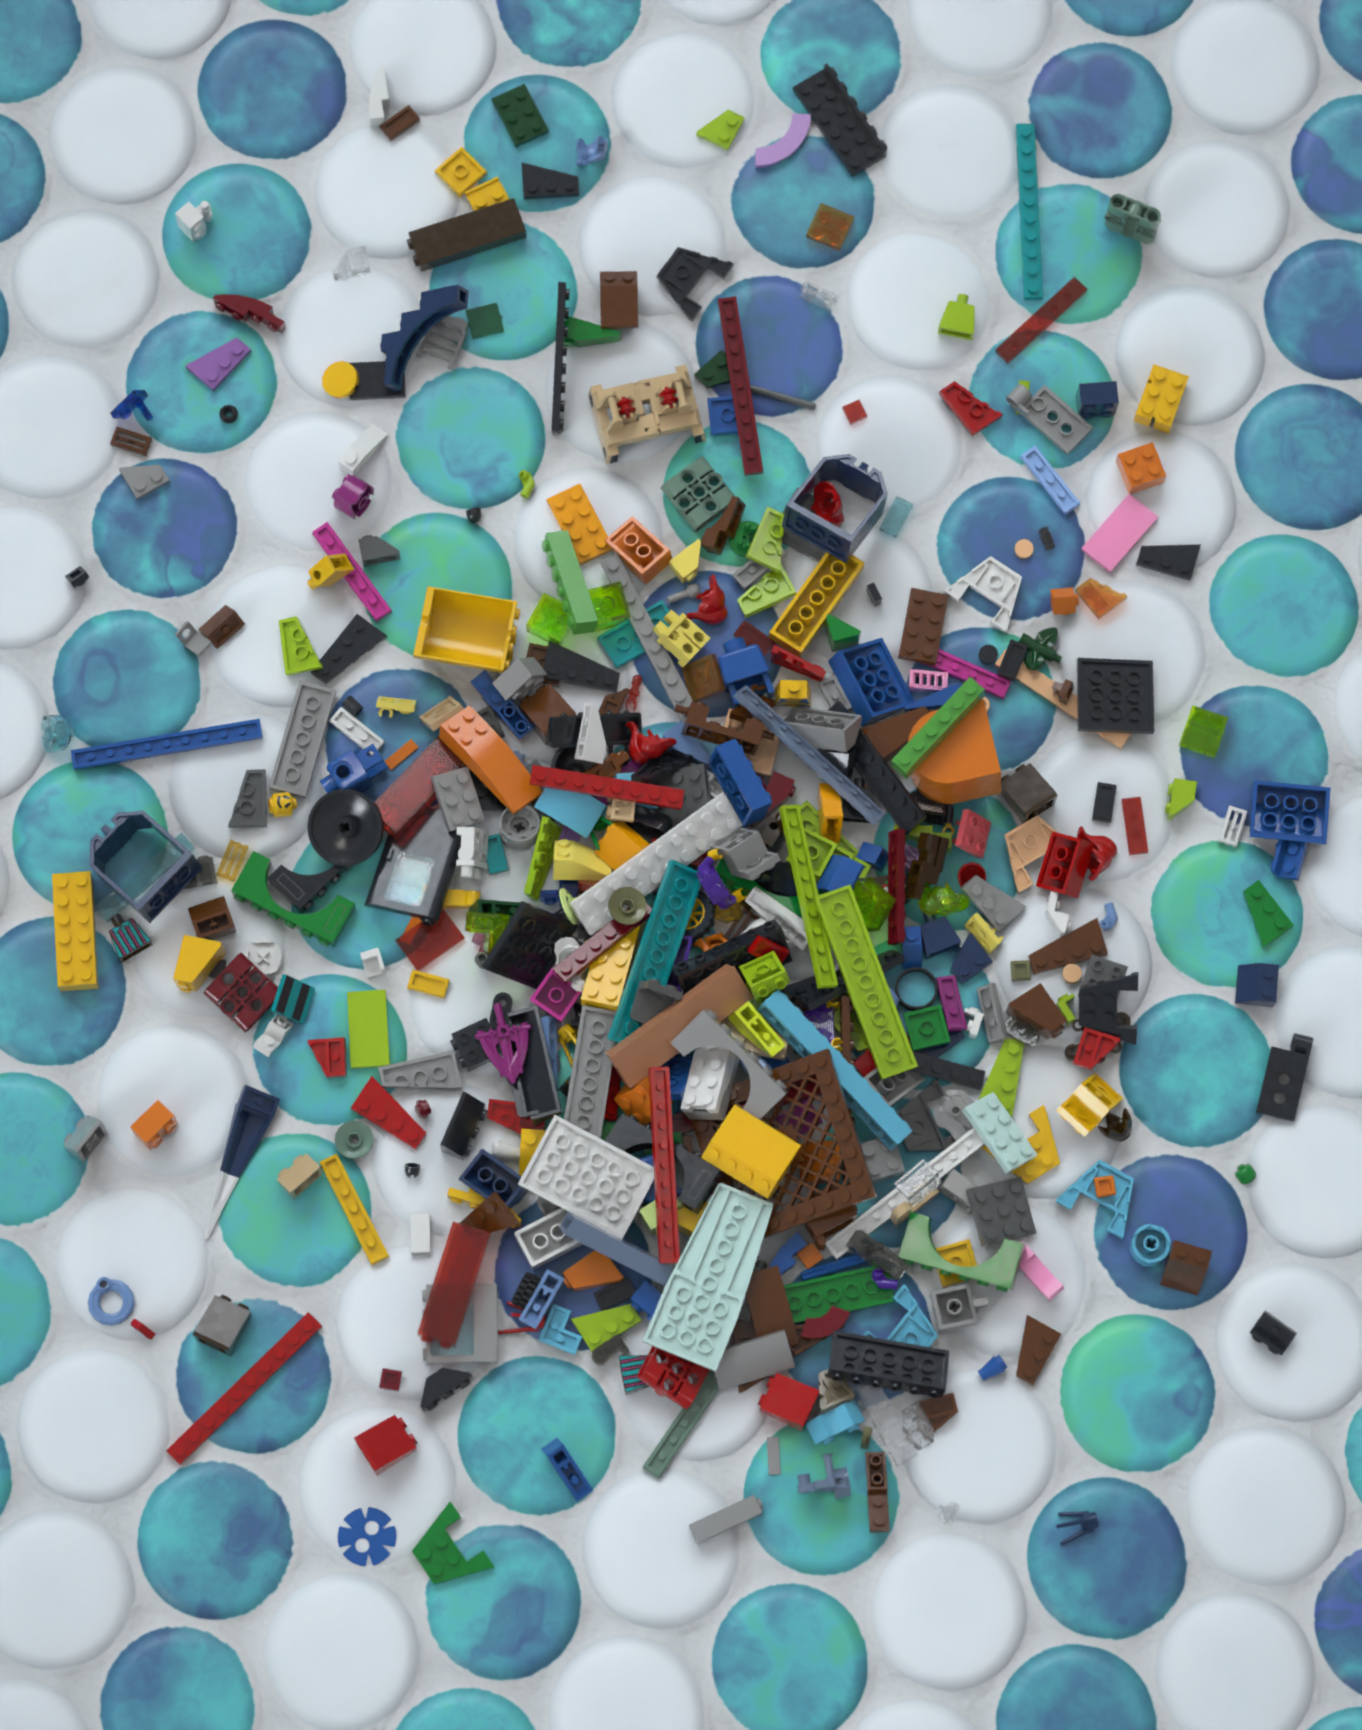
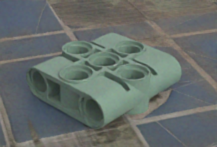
M1114 194L1110 198L1109 206L1104 216L1105 226L1108 229L1144 244H1150L1155 240L1161 223V213L1158 209L1122 194Z
M703 456L670 478L660 488L676 507L677 513L685 518L695 532L701 530L723 514L732 496L736 497L724 483L722 476L715 472ZM685 477L692 478V481L690 483H686L683 481V479ZM712 480H716L719 482V484L717 486H712L709 482ZM697 491H701L704 493V495L702 497H697L694 493ZM687 502L689 506L683 508L680 506V503ZM712 505L716 509L714 511H708L706 507Z

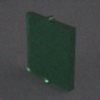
M497 303L465 310L472 339L504 332L502 315L499 313Z

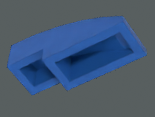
M798 1232L780 1248L769 1266L778 1265L781 1276L796 1266V1261L793 1257L807 1246V1243Z

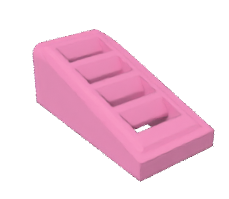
M910 669L909 691L938 692L948 687V673ZM916 677H919V684H915ZM923 677H927V685H923ZM931 677H935L934 686L931 685ZM938 677L942 678V686H938Z

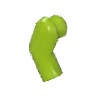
M522 470L518 475L524 486L520 496L529 499L535 486V481L530 472Z

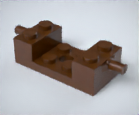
M696 701L695 703L691 702L689 707L677 704L675 706L674 712L686 716L681 734L717 745L736 738L738 744L742 745L744 753L755 755L762 738L773 741L775 737L774 733L764 731L765 723H761V720L756 718H747L740 732L735 727L729 726L727 728L720 726L721 724L715 721L707 722L706 719L710 707L706 706L705 703Z

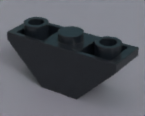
M442 1367L427 1377L421 1401L423 1412L436 1408L438 1406L437 1402L443 1398L444 1400L451 1398L455 1394L454 1391L458 1388L464 1389L471 1384L470 1380L473 1379L471 1373Z

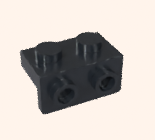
M1265 1310L1251 1329L1250 1334L1258 1343L1263 1342L1269 1346L1268 1349L1272 1353L1283 1355L1297 1335V1332Z

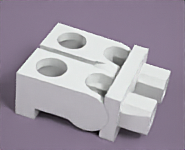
M457 827L456 835L461 836V848L458 851L460 860H456V865L461 867V877L481 880L482 869H487L488 866L485 862L487 860L489 831L476 827Z

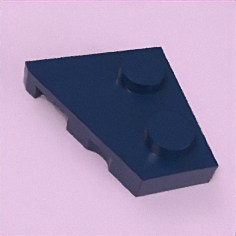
M969 933L950 971L956 976L959 983L963 985L990 966L993 961L973 934Z

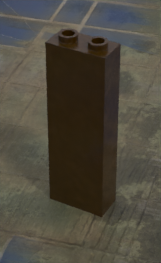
M512 198L408 232L409 239H407L409 250L414 251L415 256L412 257L415 266H419L421 272L527 237L515 199Z

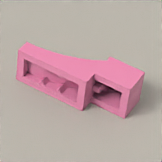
M1026 1245L1019 1269L1051 1301L1065 1288Z

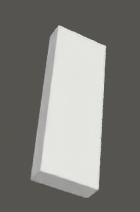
M340 707L329 720V723L362 749L374 744L377 751H379L385 744L384 740L343 707ZM370 751L368 754L371 756L374 752Z

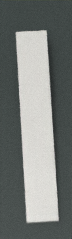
M755 886L745 899V902L766 920L771 921L775 919L782 927L784 935L801 950L809 949L803 919ZM829 942L836 973L839 970V966Z

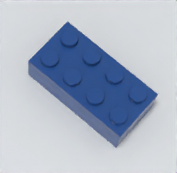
M735 738L716 746L708 761V765L743 826L745 827L764 819L772 804V798L769 792L765 791L761 778L753 770L752 762L745 756L742 745L738 744Z

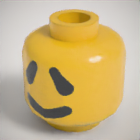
M289 792L272 794L271 798L268 799L269 813L273 814L275 818L292 816L294 809H297L296 798H292Z

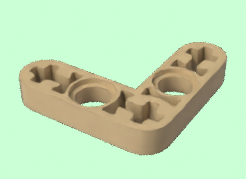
M934 1184L908 1204L904 1201L892 1211L890 1220L895 1226H898L910 1217L911 1212L915 1213L937 1196L940 1191Z

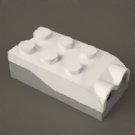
M703 1046L695 1050L680 1108L689 1119L725 1120L740 1059L732 1051L719 1046Z

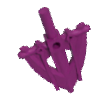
M501 1003L494 1004L498 1024L496 1030L489 1029V1032L477 1031L475 1039H479L487 1057L499 1071L500 1077L505 1076L511 1081V1084H515L519 1073L523 1074L522 1066L527 1053L528 1030L531 1029V1025L524 1022L521 1026L513 1024L509 1028L508 1024L505 1025ZM511 1041L515 1042L516 1044V1053L514 1056ZM499 1043L503 1057L497 1052L496 1045Z

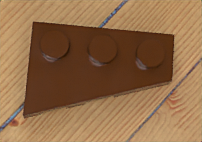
M1029 1315L1026 1316L1016 1377L1033 1386L1061 1333Z

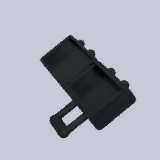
M609 710L606 714H599L606 745H609V754L613 753V745L624 744V751L629 755V743L632 732L625 724L627 722H634L638 726L639 733L642 734L641 713L629 712V710H624L623 713H612ZM583 712L573 716H567L565 713H562L560 716L549 718L548 742L551 748L577 747ZM628 759L622 765H626L630 760Z

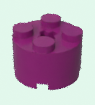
M347 474L343 479V484L339 489H335L332 494L334 507L349 517L356 519L355 516L360 517L370 505L371 500H369L370 494L374 495V487L354 475Z

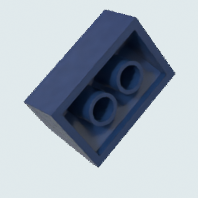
M483 1148L459 1177L462 1183L485 1199L494 1192H497L509 1209L520 1203L529 1191L518 1185L522 1176Z

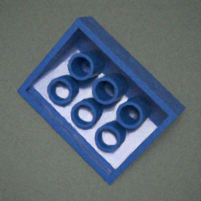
M882 638L840 650L828 660L854 713L862 715V727L904 710L905 706L915 702Z
M1254 780L1251 785L1249 837L1326 845L1331 788Z

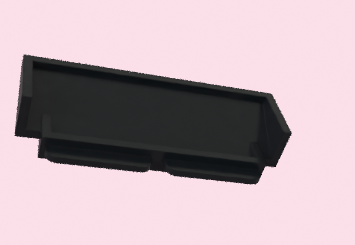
M536 1005L508 1013L512 1025L521 1026L524 1022L531 1025V1029L528 1030L527 1053L522 1066L523 1074L519 1073L516 1083L511 1084L518 1116L526 1118V1120L531 1118L535 1126L552 1119L554 1115L562 1114L539 1007ZM511 1041L514 1056L516 1053V1044L515 1042Z

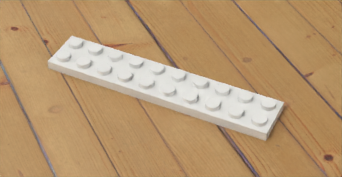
M720 793L570 902L571 907L589 935H593L613 920L609 913L608 901L615 890L622 887H632L640 891L645 897L661 885L669 860L673 859L687 866L711 849L710 846L742 826L740 819L725 794ZM624 905L623 909L626 910L629 906Z

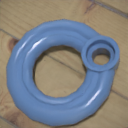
M107 1277L98 1279L88 1299L89 1312L93 1318L101 1324L110 1326L120 1324L128 1319L133 1312L135 1303L133 1292L128 1285L120 1280L108 1279ZM102 1282H107V1287L101 1288L100 1285ZM110 1291H116L123 1299L121 1309L114 1314L105 1313L99 1303L101 1296Z

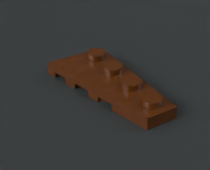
M1098 918L1030 954L1028 958L1033 975L1062 968L1068 964L1088 961L1091 954L1098 957L1107 956L1108 952Z

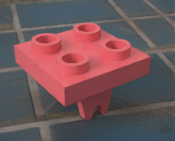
M963 809L961 820L956 821V825L959 826L957 838L952 839V843L976 858H983L991 822L970 809Z

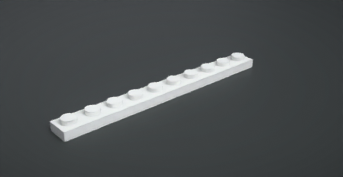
M972 1128L826 1242L825 1246L836 1260L888 1221L892 1211L904 1201L908 1204L985 1145L976 1130Z

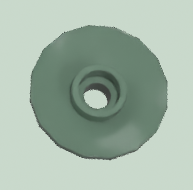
M352 1120L345 1122L338 1128L335 1134V1145L341 1155L351 1159L361 1158L373 1146V1134L371 1129L361 1121ZM357 1138L358 1142L356 1144H352L351 1139Z

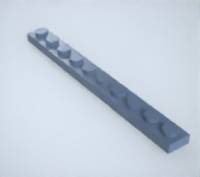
M747 685L736 692L733 697L738 700L740 705L750 711L756 719L765 723L766 728L770 732L774 733L783 744L787 745L824 782L828 783L854 809L859 811L868 822L875 825L886 815L879 806Z

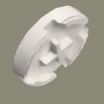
M268 939L255 940L247 947L244 954L267 977L275 974L282 965L281 949L275 942ZM259 973L254 974L257 977H261Z

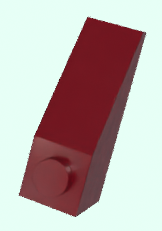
M775 771L773 772L765 789L771 795L772 804L764 819L750 824V827H756L785 804L789 797H793L797 788L794 786L795 780Z

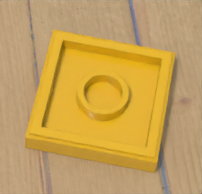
M461 146L435 170V173L461 198L465 191L470 190L487 174V171Z
M970 1239L936 1248L938 1253L951 1264L962 1267L977 1266ZM937 1269L942 1288L965 1282L958 1279L959 1275L952 1273L951 1276L940 1274V1270Z

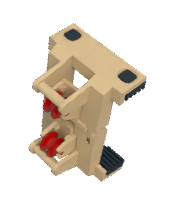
M686 364L675 367L677 373L645 379L635 383L632 382L604 390L601 384L590 386L588 397L606 464L617 462L619 456L618 446L656 438L661 434L665 436L692 429L695 443L706 441ZM648 404L650 414L645 415L643 405ZM609 408H610V410H611V414H612V418H613V420L611 421V423H610V419H609V415H608V411H607V409H609Z

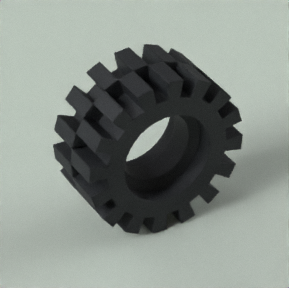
M526 1272L516 1289L511 1303L525 1309L541 1278Z

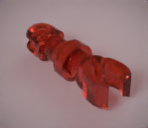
M634 675L632 678V687L628 691L629 698L625 703L626 710L628 709L627 705L631 701L634 704L633 711L637 708L636 699L640 694L638 690L642 683L640 675Z

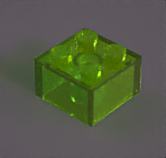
M543 593L526 624V631L546 642L550 640L561 646L571 629L567 625L566 612L562 610L561 601Z
M872 877L858 878L853 888V893L868 932L880 931L896 900Z

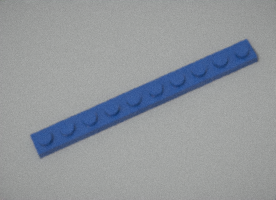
M253 719L71 750L73 769L79 770L263 739L260 719Z

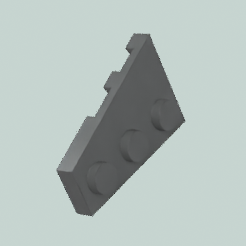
M266 769L246 770L228 828L267 827Z

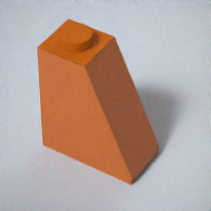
M595 1250L562 1273L564 1285L567 1289L572 1288L574 1292L611 1285L624 1280V1277L611 1259Z

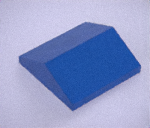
M832 855L817 883V890L827 893L850 884L853 890L865 866L844 855Z

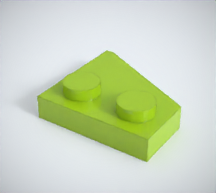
M727 110L699 129L696 136L728 151L745 117Z

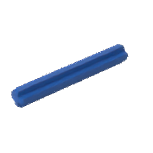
M868 1249L802 1271L800 1276L802 1281L816 1279L875 1259V1253L873 1249Z

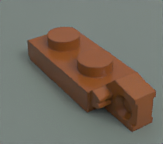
M623 750L617 754L613 752L606 756L603 764L596 763L584 773L612 778L621 771L622 763L630 757Z

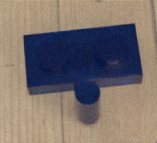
M133 390L110 412L113 419H127L132 415V411L135 408H139L147 421L153 418L144 403V400L148 397L145 390Z

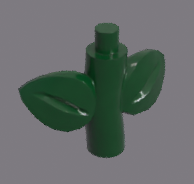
M1051 627L1041 630L1035 639L1023 633L1019 642L1028 645L1027 651L1029 652L1024 657V663L1028 669L1032 671L1040 669L1044 665L1045 660L1049 662L1053 660L1060 663L1062 656L1056 654L1057 650L1053 649L1058 640L1057 628Z

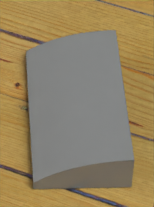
M784 1329L726 1347L717 1371L714 1372L719 1390L722 1391L794 1368L795 1364Z

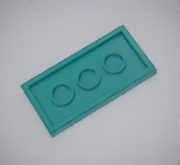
M663 600L646 609L654 626L660 621L667 627L670 626L663 619L669 612ZM629 619L597 637L616 670L646 653Z

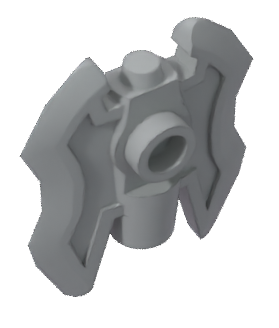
M953 1089L945 1092L946 1096L950 1097L951 1100L943 1102V1111H940L937 1107L933 1108V1117L936 1125L948 1130L954 1140L957 1141L967 1133L965 1128L968 1130L973 1128L962 1110L974 1103V1101L968 1098L964 1090Z

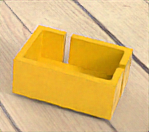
M1153 364L1133 422L1149 427L1152 418H1155L1153 429L1169 434L1189 376Z

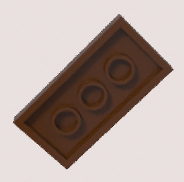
M911 588L898 659L936 665L948 595Z

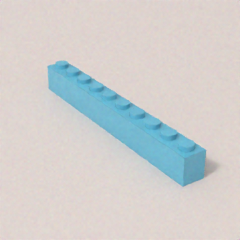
M778 989L757 1009L759 1013L802 1058L825 1049L830 1050L848 1107L890 1151L912 1132L908 1123L896 1114L894 1108L883 1100L882 1096L869 1085L868 1081L859 1075L854 1066L842 1057L840 1051L835 1049L828 1039L815 1028V1025L806 1019L801 1010L789 1001L786 994Z

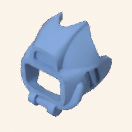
M597 136L596 140L590 145H586L582 138L576 141L577 166L589 165L590 162L603 160L608 148V139L604 140L603 136Z

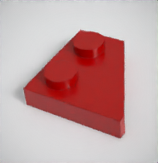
M1085 1027L1073 1065L1092 1070L1119 1044L1120 1038Z

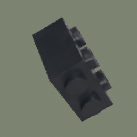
M487 1018L451 1034L453 1040H450L454 1051L458 1050L461 1056L458 1060L462 1068L466 1067L468 1072L491 1062L484 1052L479 1039H475L477 1031L489 1032V1029H492ZM497 1044V1052L502 1057L501 1047Z

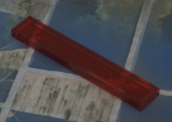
M1073 277L999 345L995 352L1009 364L1087 292V288L1078 279Z

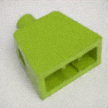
M958 294L956 302H948L939 324L938 334L968 340L973 339L975 306L967 304L968 295Z

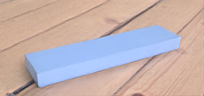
M1036 446L1020 456V459L1064 515L1080 506L1078 499Z

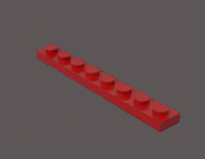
M532 765L529 783L532 786L677 810L682 809L685 791Z

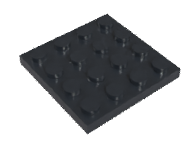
M1077 658L1078 731L1154 733L1153 661Z
M521 901L482 967L487 971L537 989L557 961L554 952L555 943L561 938L571 937L578 925L572 924L566 918Z

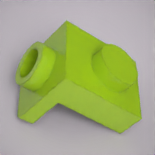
M1064 994L1057 999L1059 1002L1056 1003V1006L1067 1020V1026L1076 1019L1067 1005L1075 999L1074 994L1069 996Z

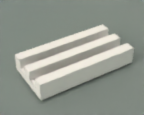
M1229 805L1218 839L1219 843L1223 842L1225 845L1237 847L1248 811ZM1231 811H1234L1235 814L1231 823L1227 839L1223 838L1231 815ZM1241 813L1242 817L1235 836V840L1232 841L1231 837L1237 821L1238 814Z

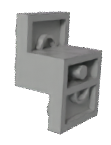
M739 827L710 846L711 850L719 848L718 854L723 855L731 875L748 880L759 878L762 872L772 869L780 861L777 853L767 851L759 831Z

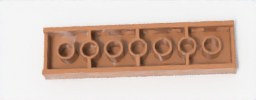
M725 964L684 994L680 1001L673 1002L608 1050L605 1055L614 1065L623 1083L632 1088L648 1076V1068L660 1067L679 1053L671 1042L704 1009L708 1011L711 1009L718 1016L717 1020L721 1022L747 1001L751 1000L753 996L735 967Z

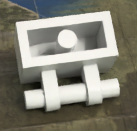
M202 201L197 208L190 202H187L175 213L178 227L192 242L201 239L206 234L205 221L209 222L213 216L211 206L207 201Z

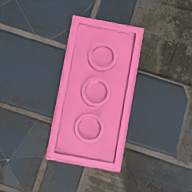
M1128 494L1081 550L1111 573L1155 523L1158 516L1132 495Z

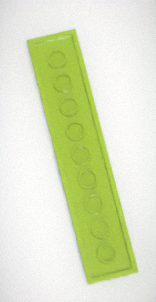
M851 884L814 897L880 1079L882 1080L918 1067Z

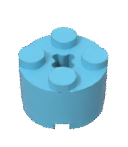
M1152 1224L1143 1225L1136 1230L1129 1244L1130 1253L1134 1260L1142 1266H1156L1166 1258L1170 1251V1236L1160 1226ZM1147 1242L1154 1244L1153 1249L1151 1247L1147 1248Z

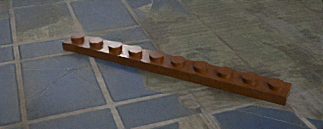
M841 996L840 1039L843 1042L841 1044L843 1049L841 1054L849 1064L854 1066V1059L850 1057V1051L854 1050V1041L850 1040V1032H853V1020H850V1013H853V1004L850 1001V996ZM852 1117L855 1126V1117ZM843 1162L842 1170L847 1172L845 1163ZM843 1174V1182L847 1175Z

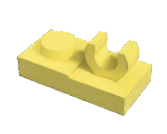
M379 696L376 707L380 708L379 716L382 717L383 710H388L389 717L391 718L394 713L393 709L400 711L401 714H411V712H414L417 700Z
M978 913L974 914L964 925L988 954L992 953L1002 942L1003 937L998 938L995 934L997 930L995 928L991 930L990 926Z

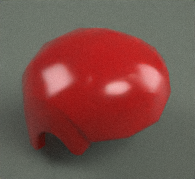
M975 862L962 865L957 874L960 887L974 875L986 881L985 869Z

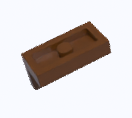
M224 605L198 630L218 649L242 628L245 623L235 610Z

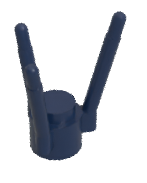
M1059 1512L1058 1516L1082 1517H1079V1520L1057 1524L1056 1528L1078 1524L1081 1525L1082 1529L1085 1528V1530L1060 1542L1061 1545H1064L1087 1533L1094 1532L1093 1528L1098 1527L1099 1524L1095 1512Z

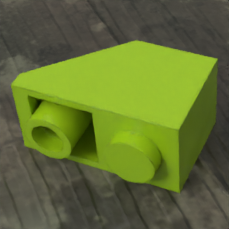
M1174 778L1172 784L1169 783L1167 795H1170V802H1166L1165 806L1168 820H1172L1193 804L1197 781Z

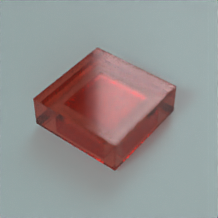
M860 400L842 407L850 425L867 418Z

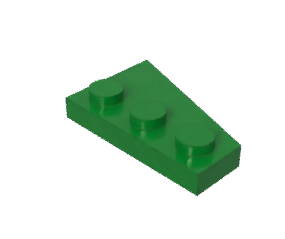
M1259 880L1243 891L1256 932H1258L1262 949L1294 926Z

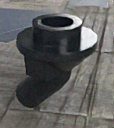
M579 1003L574 1004L575 1017L571 1018V1026H575V1029L579 1028L581 1005Z

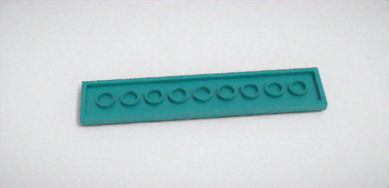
M673 859L669 860L607 1037V1040L616 1044L644 1025L630 1018L639 981L656 979L660 981V985H667L671 968L676 959L701 886L695 874L698 871Z

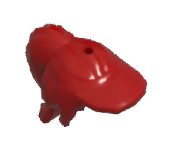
M819 482L814 486L813 496L815 500L810 509L811 511L814 510L815 514L840 527L844 522L841 498L831 482Z
M712 574L709 577L710 588L696 596L697 599L703 600L699 605L698 611L685 614L689 620L697 619L706 624L716 625L726 619L728 613L724 605L725 595L718 585L715 575Z
M627 722L625 724L632 732L629 743V755L637 764L642 765L649 759L658 758L669 748L677 744V741L673 738L663 739L657 734L654 736L650 729L647 730L648 737L639 733L638 726L634 722Z
M1080 826L1077 838L1095 844L1088 865V869L1091 872L1088 879L1094 881L1099 874L1109 868L1112 859L1117 854V847L1108 837L1089 835Z

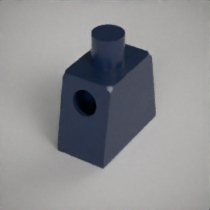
M933 910L922 914L926 922L920 925L922 945L926 959L961 945L960 938L945 916L936 919Z

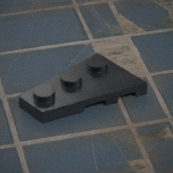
M522 162L524 200L579 196L578 176Z

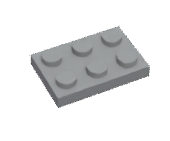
M468 766L431 777L448 832L457 830V827H469L485 821Z

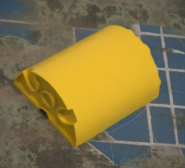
M427 586L413 657L503 673L509 668L510 662H512L513 645L516 644L517 626H515V622L519 620L520 616L517 601Z

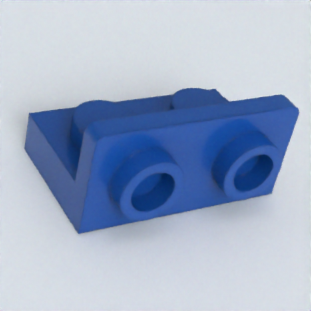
M1279 840L1275 846L1276 854L1271 862V872L1277 878L1299 881L1308 845L1305 842Z

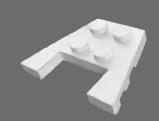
M990 556L967 575L958 579L956 583L947 587L944 593L959 602L968 587L972 588L1001 607L991 624L1006 633L1022 576Z

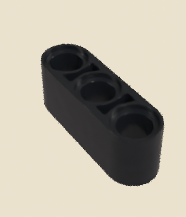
M635 804L633 823H625L636 832L658 839L670 830L673 820L663 813Z

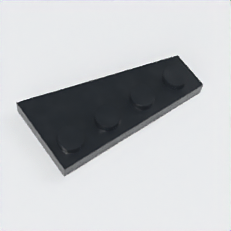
M356 614L320 659L323 668L310 672L321 682L327 684L342 673L345 668L359 660L362 655L375 648L379 642L384 641L387 635Z
M549 640L543 668L547 675L543 679L614 693L617 692L619 672Z

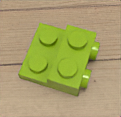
M774 951L739 966L740 972L755 999L766 997L769 992L783 989L790 983L787 972Z

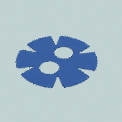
M368 1507L366 1519L361 1508L349 1513L344 1518V1521L351 1528L340 1526L338 1530L339 1547L351 1545L343 1555L350 1562L360 1566H366L368 1555L372 1565L383 1562L390 1555V1552L383 1545L394 1547L396 1543L395 1526L383 1528L391 1518L383 1511ZM369 1521H375L379 1526L378 1532L374 1535H369L365 1531V1525ZM364 1538L369 1542V1548L366 1552L356 1550L355 1543L358 1539Z

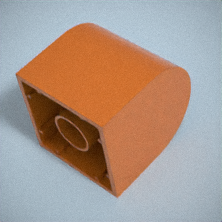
M984 699L978 702L911 774V779L916 789L927 799L941 804H955L1001 793V770ZM938 710L924 715L914 725L908 742Z

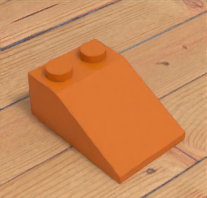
M633 516L605 539L607 545L615 554H618L621 561L645 585L669 565V561L673 559L670 549Z

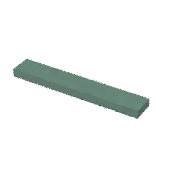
M709 1370L691 1406L688 1409L682 1408L643 1465L644 1469L657 1478H660L718 1393L719 1386L713 1371Z

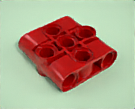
M652 1346L638 1372L637 1378L652 1387L659 1396H666L682 1408L688 1409L710 1369ZM657 1355L661 1358V1363L657 1361ZM673 1366L676 1367V1369H677V1374L674 1373L673 1368H672ZM689 1376L693 1379V1384L689 1382ZM664 1382L667 1383L668 1390L665 1389Z

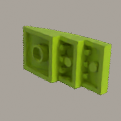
M804 827L816 880H820L832 855H844L865 866L853 888V893L856 897L872 865L838 847L837 843ZM789 855L786 859L788 863H790Z

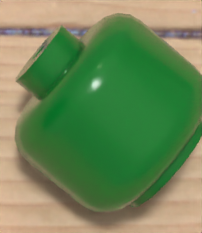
M1241 1164L1237 1167L1238 1170L1235 1172V1176L1241 1184H1249L1256 1178V1171L1252 1165Z

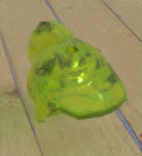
M945 883L946 888L934 886L932 889L930 884H925L924 893L918 903L921 911L926 915L939 914L948 916L966 910L969 906V898L962 893L956 894L948 883Z

